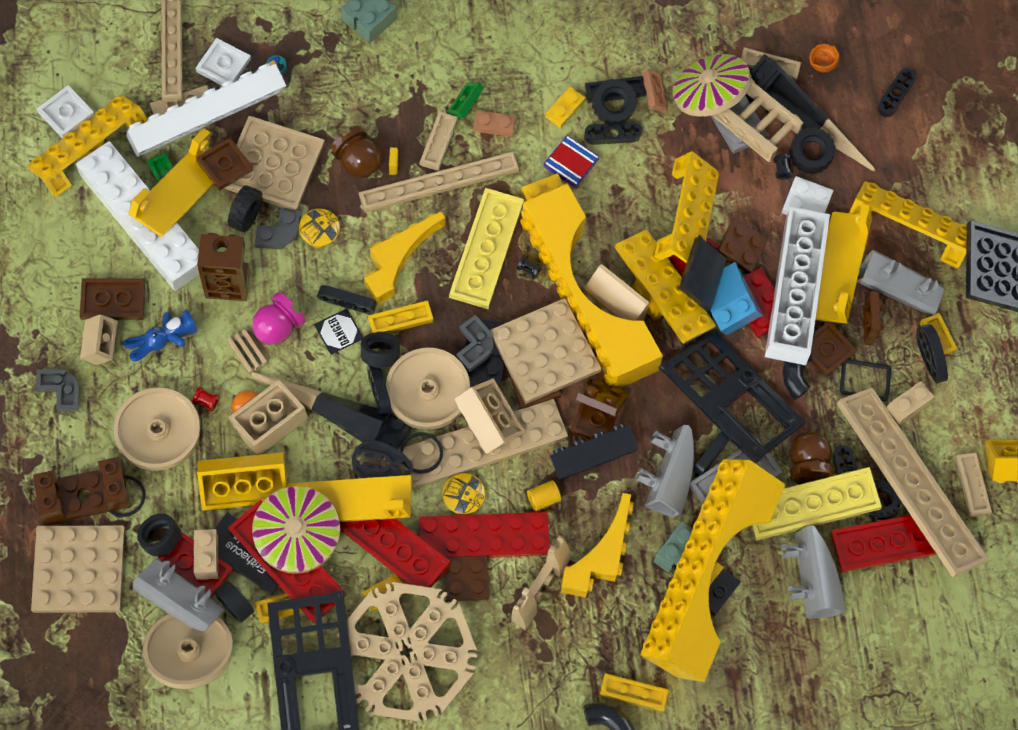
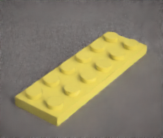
M485 188L449 293V298L489 309L524 199Z
M870 467L783 489L770 523L752 525L756 541L801 530L806 526H817L880 510L882 506Z

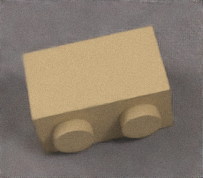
M101 314L86 319L80 359L95 365L111 361L113 359L118 321Z
M920 381L890 402L887 410L897 425L901 426L928 407L934 396L923 382Z
M216 529L194 530V574L196 580L218 579V534Z

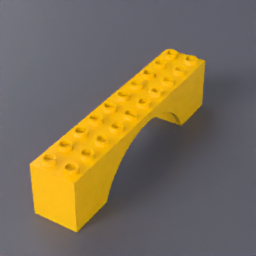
M568 183L523 202L522 219L520 220L524 231L529 232L530 242L534 248L537 247L540 261L543 265L546 264L549 269L548 275L551 281L556 282L560 298H565L600 367L605 373L604 379L607 385L622 388L658 372L663 355L644 321L626 320L604 312L587 299L575 281L571 269L570 254L576 242L584 233L586 216Z
M722 459L714 481L710 485L706 500L702 504L698 519L694 523L689 540L685 545L684 552L677 564L676 571L668 585V590L660 604V609L652 623V628L643 644L640 655L677 678L705 682L721 643L713 627L709 610V585L715 562L724 546L739 531L754 524L770 523L785 487L783 482L751 460Z

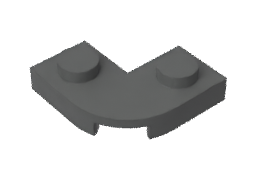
M280 209L278 227L257 225L255 247L283 249V246L290 244L298 236L301 212L299 210Z
M476 314L459 327V330L470 341V344L458 352L456 357L469 372L484 362L493 351V336Z
M37 369L36 391L57 392V412H79L80 387L76 378L62 369Z

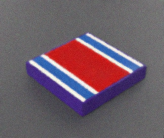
M567 135L545 161L543 167L553 174L558 173L562 180L577 188L599 161L600 157Z

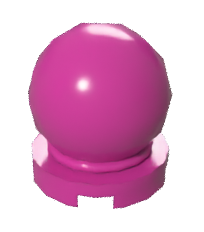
M277 292L271 298L273 304H266L253 316V333L257 339L268 345H277L284 342L291 335L293 326L300 328L306 322L301 312L297 314L291 307L294 303L281 292Z

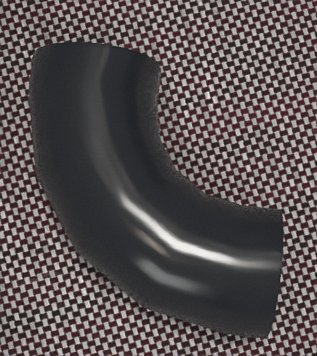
M811 353L808 358L807 364L812 361ZM785 361L782 370L784 385L791 397L797 400L811 388L803 375L806 365Z
M607 703L583 705L588 727L604 725L610 730H635L630 718L618 707Z

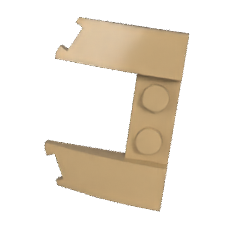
M560 535L557 538L556 544L550 547L546 563L529 589L524 588L522 598L513 607L511 622L525 631L537 614V603L543 595L540 591L544 585L549 586L554 578L552 573L560 577L565 570V566L571 560L570 549L565 539Z

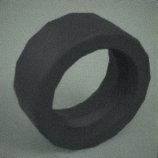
M370 333L361 340L360 357L369 366L377 368L390 367L400 358V341L390 333ZM385 348V349H388V351H383V352H382V351H374V350H372V349Z
M164 513L152 515L144 520L137 532V540L140 546L148 554L156 557L167 555L173 551L181 539L180 527L171 516ZM169 526L167 535L161 541L150 544L151 536L156 530Z
M226 581L214 592L225 609L240 623H243L254 613V609L248 600L229 581Z

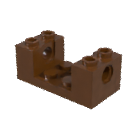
M217 233L201 234L197 267L206 299L247 301L250 268L249 263L244 262V237L236 234L222 236ZM221 247L227 248L224 252L217 251Z
M120 457L98 461L99 470L58 478L55 470L33 474L39 515L44 524L49 525L109 511L131 508L125 471ZM83 490L90 492V496L85 500L78 498L79 493Z

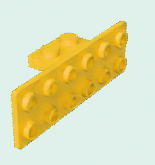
M644 230L617 243L615 249L637 278L632 289L649 302L647 314L651 316L653 321L663 315L682 343H686L716 326L708 313L679 289L682 277L670 260L665 258L659 261L654 257L657 242L648 230Z

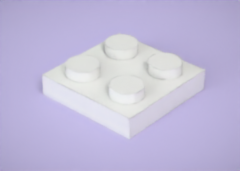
M216 38L195 69L197 73L220 85L230 80L236 82L250 62L251 56Z
M69 85L37 108V112L62 139L67 133L79 128L83 121L95 116L91 108Z
M795 176L781 213L787 215L789 207L825 213L833 190Z

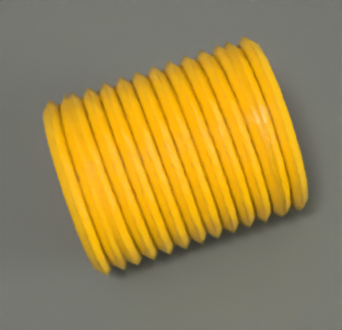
M553 480L527 491L529 501L535 511L542 510V508L544 509L557 502L559 503V501L561 502L560 492Z

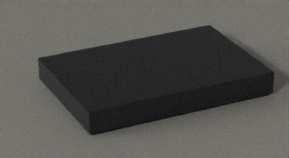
M701 236L694 239L679 289L707 311L711 310L727 259Z

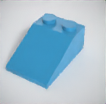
M736 262L723 269L711 307V313L720 331L726 335L735 332L763 315Z

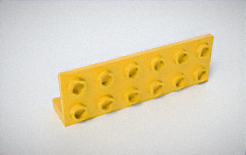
M123 95L115 97L111 103L99 109L95 116L83 121L79 128L67 133L62 140L50 146L42 155L34 158L27 165V168L43 180L51 194L56 198L72 186L62 170L124 123L129 129L130 125L139 121L143 124L148 119L140 106Z
M203 128L192 139L189 152L150 191L143 188L132 199L128 215L160 237H164L214 185L196 162L197 156L211 149L209 147L210 142L208 141L210 136L208 130Z
M693 151L676 158L674 161L672 176L676 179L684 176L672 234L657 240L654 257L659 261L676 255L687 263L694 239L701 236L706 241L719 171Z
M864 181L849 213L857 214V212H860L862 204L870 205L871 212L875 211L947 244L940 261L959 269L966 255L967 225L959 224L950 217L939 215L930 208L917 205L910 199L897 196L892 191H886L875 183Z
M862 204L861 210L857 214L832 212L827 232L815 320L848 323L873 219L870 205Z
M410 475L288 484V487H307L323 494L334 506L339 522L407 518L411 516L412 477Z

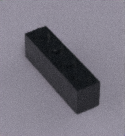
M619 424L612 428L613 431L607 434L602 431L592 435L593 439L585 442L584 439L573 442V447L565 449L563 446L553 450L550 458L559 481L638 451L639 448L630 425Z

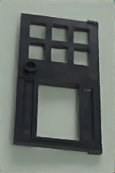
M712 329L658 367L755 464L806 423ZM709 342L722 353L715 359L702 348ZM694 353H698L708 363L700 370L688 359ZM726 358L738 369L732 375H729L719 365ZM680 363H683L693 373L686 380L674 370ZM711 369H714L724 379L717 386L704 375ZM697 379L710 390L702 397L690 386ZM746 392H749L785 428L783 432L765 446H762L725 409Z
M344 591L267 603L281 730H301L295 678L332 673L338 730H360ZM335 603L337 622L322 624L321 605ZM314 606L316 625L301 627L299 608ZM293 609L295 628L280 630L278 611ZM338 628L340 647L325 649L323 630ZM317 631L319 650L304 652L302 633ZM296 634L298 653L283 655L281 636Z

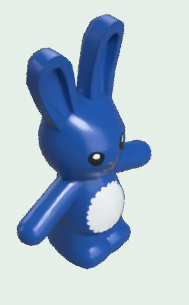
M185 310L181 316L172 319L171 314L165 312L163 314L162 327H152L145 335L126 339L123 341V346L126 349L137 348L129 355L131 361L136 362L144 358L151 351L163 349L167 345L168 340L183 347L186 343L183 337L195 334L198 331L188 310Z

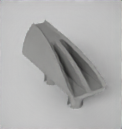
M872 250L862 261L857 283L904 305L932 315L938 310L945 289L944 286L938 284L937 280L933 281L931 280L932 278H927L875 250Z
M683 425L674 430L672 438L655 431L652 435L655 438L650 440V443L666 450L656 476L640 468L637 472L640 475L635 478L636 481L651 487L645 507L674 518L682 514L692 477L694 443L692 429L688 425Z
M812 525L806 526L795 534L796 545L783 544L781 547L782 551H788L782 555L783 558L798 557L802 586H789L787 592L794 594L788 598L790 600L804 599L806 617L808 619L839 616L841 613L846 612V607L833 558L816 527Z
M156 558L136 577L133 582V590L185 625L200 631H206L226 609L209 597L211 594L210 590L205 594V586L197 588L174 571L175 565L170 568V561L162 562Z

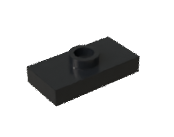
M725 569L722 570L709 587V610L713 616L718 613L741 583L740 580Z

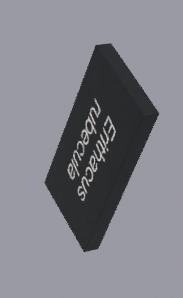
M227 512L215 527L218 534V558L264 591L273 595L279 585L228 530V527L237 518Z

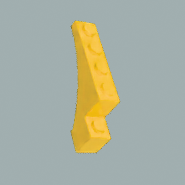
M442 212L432 213L422 222L413 223L401 233L396 232L389 239L383 242L379 241L370 248V257L378 271L373 270L369 272L364 278V283L372 299L377 302V305L395 296L394 286L399 273L414 250L433 233L445 227V216Z
M622 493L619 509L614 521L601 541L571 567L565 566L560 593L586 597L587 591L592 592L593 578L615 582L617 575L621 576L623 563L619 562L620 555H625L627 545L626 542H623L624 534L628 535L630 522H626L627 515H632L634 502H630L631 494Z

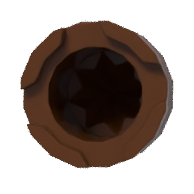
M356 125L349 128L351 132L343 136L340 134L330 148L332 155L336 159H341V163L349 174L365 178L378 170L381 163V152L373 141L366 139L367 133L361 126Z
M814 431L801 433L796 436L789 452L791 461L794 464L790 469L791 479L795 478L796 483L805 484L834 476L833 467L828 464L832 456L830 442L822 434Z

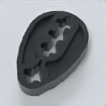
M931 324L919 326L916 330V340L925 366L936 384L948 380V371L938 333Z
M375 440L361 443L356 447L352 455L353 470L360 478L411 475L414 470L413 462L404 453L393 446ZM365 453V457L371 458L372 455H375L377 460H382L383 457H386L385 461L389 462V464L384 466L383 469H380L381 465L374 464L373 467H370L369 462H363L360 465L357 456ZM406 461V465L410 466V469L405 470L404 473H401V469L393 466V464L399 465Z

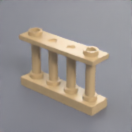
M751 79V85L747 94L754 101L740 115H736L729 108L711 116L770 163L778 149L775 145L790 130L798 134L803 122L796 114L788 111ZM760 105L763 106L769 113L755 127L748 125L745 120ZM775 118L779 119L785 125L770 140L764 138L760 133Z

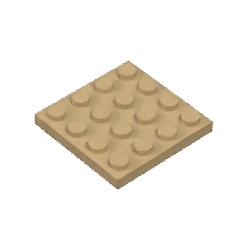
M249 116L236 146L251 163L253 171L224 189L238 193L244 185H248L262 191V201L288 210H298L324 147L325 140Z
M565 298L490 330L493 341L525 404L601 372V367Z
M37 526L31 611L33 613L121 612L125 527Z

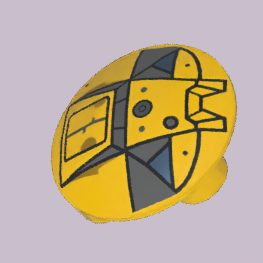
M314 209L307 212L301 218L299 233L308 244L313 245L315 248H322L337 238L340 233V225L337 217L332 212L325 209Z
M456 474L449 478L443 487V502L455 513L471 515L484 502V486L477 477L471 474Z

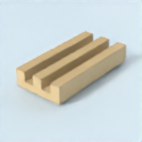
M244 329L241 331L242 333H237L233 338H228L227 342L250 375L252 374L251 372H255L267 365V361ZM242 338L246 339V341L248 342V344L260 360L259 364L253 357L245 343L243 342ZM238 341V343L240 344V346L242 347V349L254 365L252 368L249 366V364L247 363V361L235 345V342Z

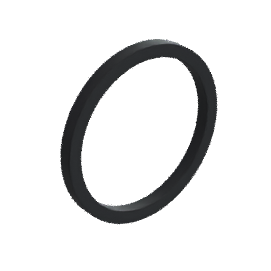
M426 432L411 434L403 441L400 451L403 453L406 443L414 437L426 436L433 439L440 450L438 461L428 469L419 470L414 468L413 472L424 474L433 471L439 466L443 457V448L440 441L434 435ZM404 461V466L409 470L410 466H407L406 461Z
M125 475V478L135 481L140 486L142 500L139 506L129 513L109 511L112 515L128 517L138 512L143 506L146 496L145 489L142 483L132 476Z

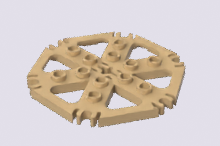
M392 582L394 585V591H392L391 586L386 583L387 592L385 594H381L378 587H376L375 593L378 597L375 598L371 590L347 619L351 657L356 655L385 660L365 685L357 684L354 677L356 697L359 694L362 695L357 699V704L359 705L363 700H367L369 705L365 709L366 712L371 711L373 705H375L374 711L370 713L372 715L421 722L419 713H422V718L427 721L426 712L428 710H433L437 717L439 712L436 706H439L443 714L474 675V673H469L465 670L466 668L476 670V666L469 665L468 660L469 658H477L478 655L468 653V651H477L460 604L452 610L451 608L455 606L457 601L453 599L449 604L444 602L445 597L448 595L447 592L442 593L439 599L437 597L443 591L442 589ZM405 593L426 596L430 600L429 606L411 629L399 601L400 596ZM375 606L379 609L389 637L358 633L355 625L369 607ZM448 618H453L457 621L464 640L461 647L455 648L429 644V641ZM402 641H404L408 648L413 649L410 652L411 663L405 655L401 656L400 652L403 651L404 647ZM424 666L455 670L458 673L457 681L445 696L437 697L435 695ZM402 675H404L414 702L410 710L388 708L383 704V699Z

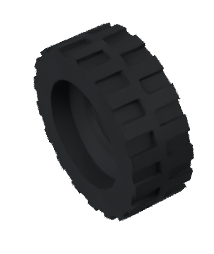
M609 79L597 87L592 97V109H594V114L598 116L600 121L602 120L604 123H623L633 114L637 99L633 87L628 85V82L621 81V79ZM611 92L619 93L624 99V105L619 111H610L605 106V97Z
M816 127L801 130L799 134L795 135L790 147L793 165L798 170L804 171V173L815 174L821 173L824 169L826 170L829 164L831 165L836 149L834 140L830 137L831 135L826 133L825 130H820ZM806 143H818L822 148V155L814 160L805 157L803 147Z
M244 185L239 190L228 215L227 222L229 227L243 233L249 230L261 207L262 191L248 185Z

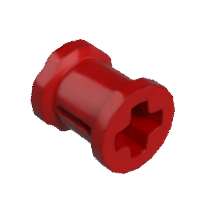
M199 387L195 392L192 403L195 405L200 404L207 407L210 412H213L219 402L220 395L211 394L204 391V388Z

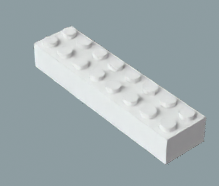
M267 63L259 67V70L254 74L250 71L241 75V78L236 82L230 80L223 83L219 90L212 88L204 92V95L199 99L194 96L186 100L181 107L174 105L168 108L167 112L161 116L157 113L148 117L149 120L146 123L141 124L139 121L130 125L126 137L136 157H140L282 92L286 84L277 65L270 66Z
M110 141L76 163L79 175L174 291H177L199 275L197 267L199 249L177 223L164 237H160L128 215L132 199L143 188L147 190L149 188Z
M789 207L785 220L765 357L802 365L807 364L812 347L830 214Z

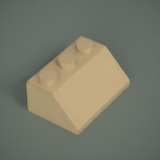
M601 264L585 286L583 294L595 306L610 315L626 320L643 321L646 317L649 302Z
M494 378L471 387L454 399L459 411L464 415L469 428L474 432L480 447L486 454L501 448L526 433Z
M277 380L228 418L249 448L256 455H260L305 422L308 416L305 407L280 380Z

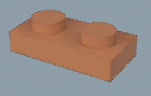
M647 69L642 72L647 103L650 108L663 112L668 108L661 74Z
M476 110L473 132L512 137L515 116Z

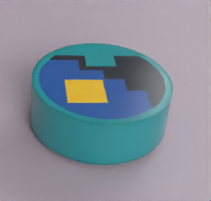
M276 55L267 60L270 66L277 65L281 75L286 72L287 65L283 57Z

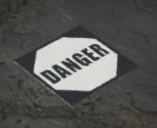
M347 308L314 324L330 355L363 339Z

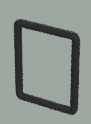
M850 359L842 364L839 389L842 395L850 396L856 394V392L844 391L846 363L887 369L885 397L879 396L881 401L889 399L891 367L889 365Z

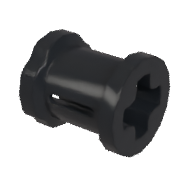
M779 154L774 157L773 162L776 164L777 169L776 179L786 180L793 177L794 174L790 167V155Z
M525 253L517 266V270H523L532 275L533 279H536L543 267V263L534 261Z

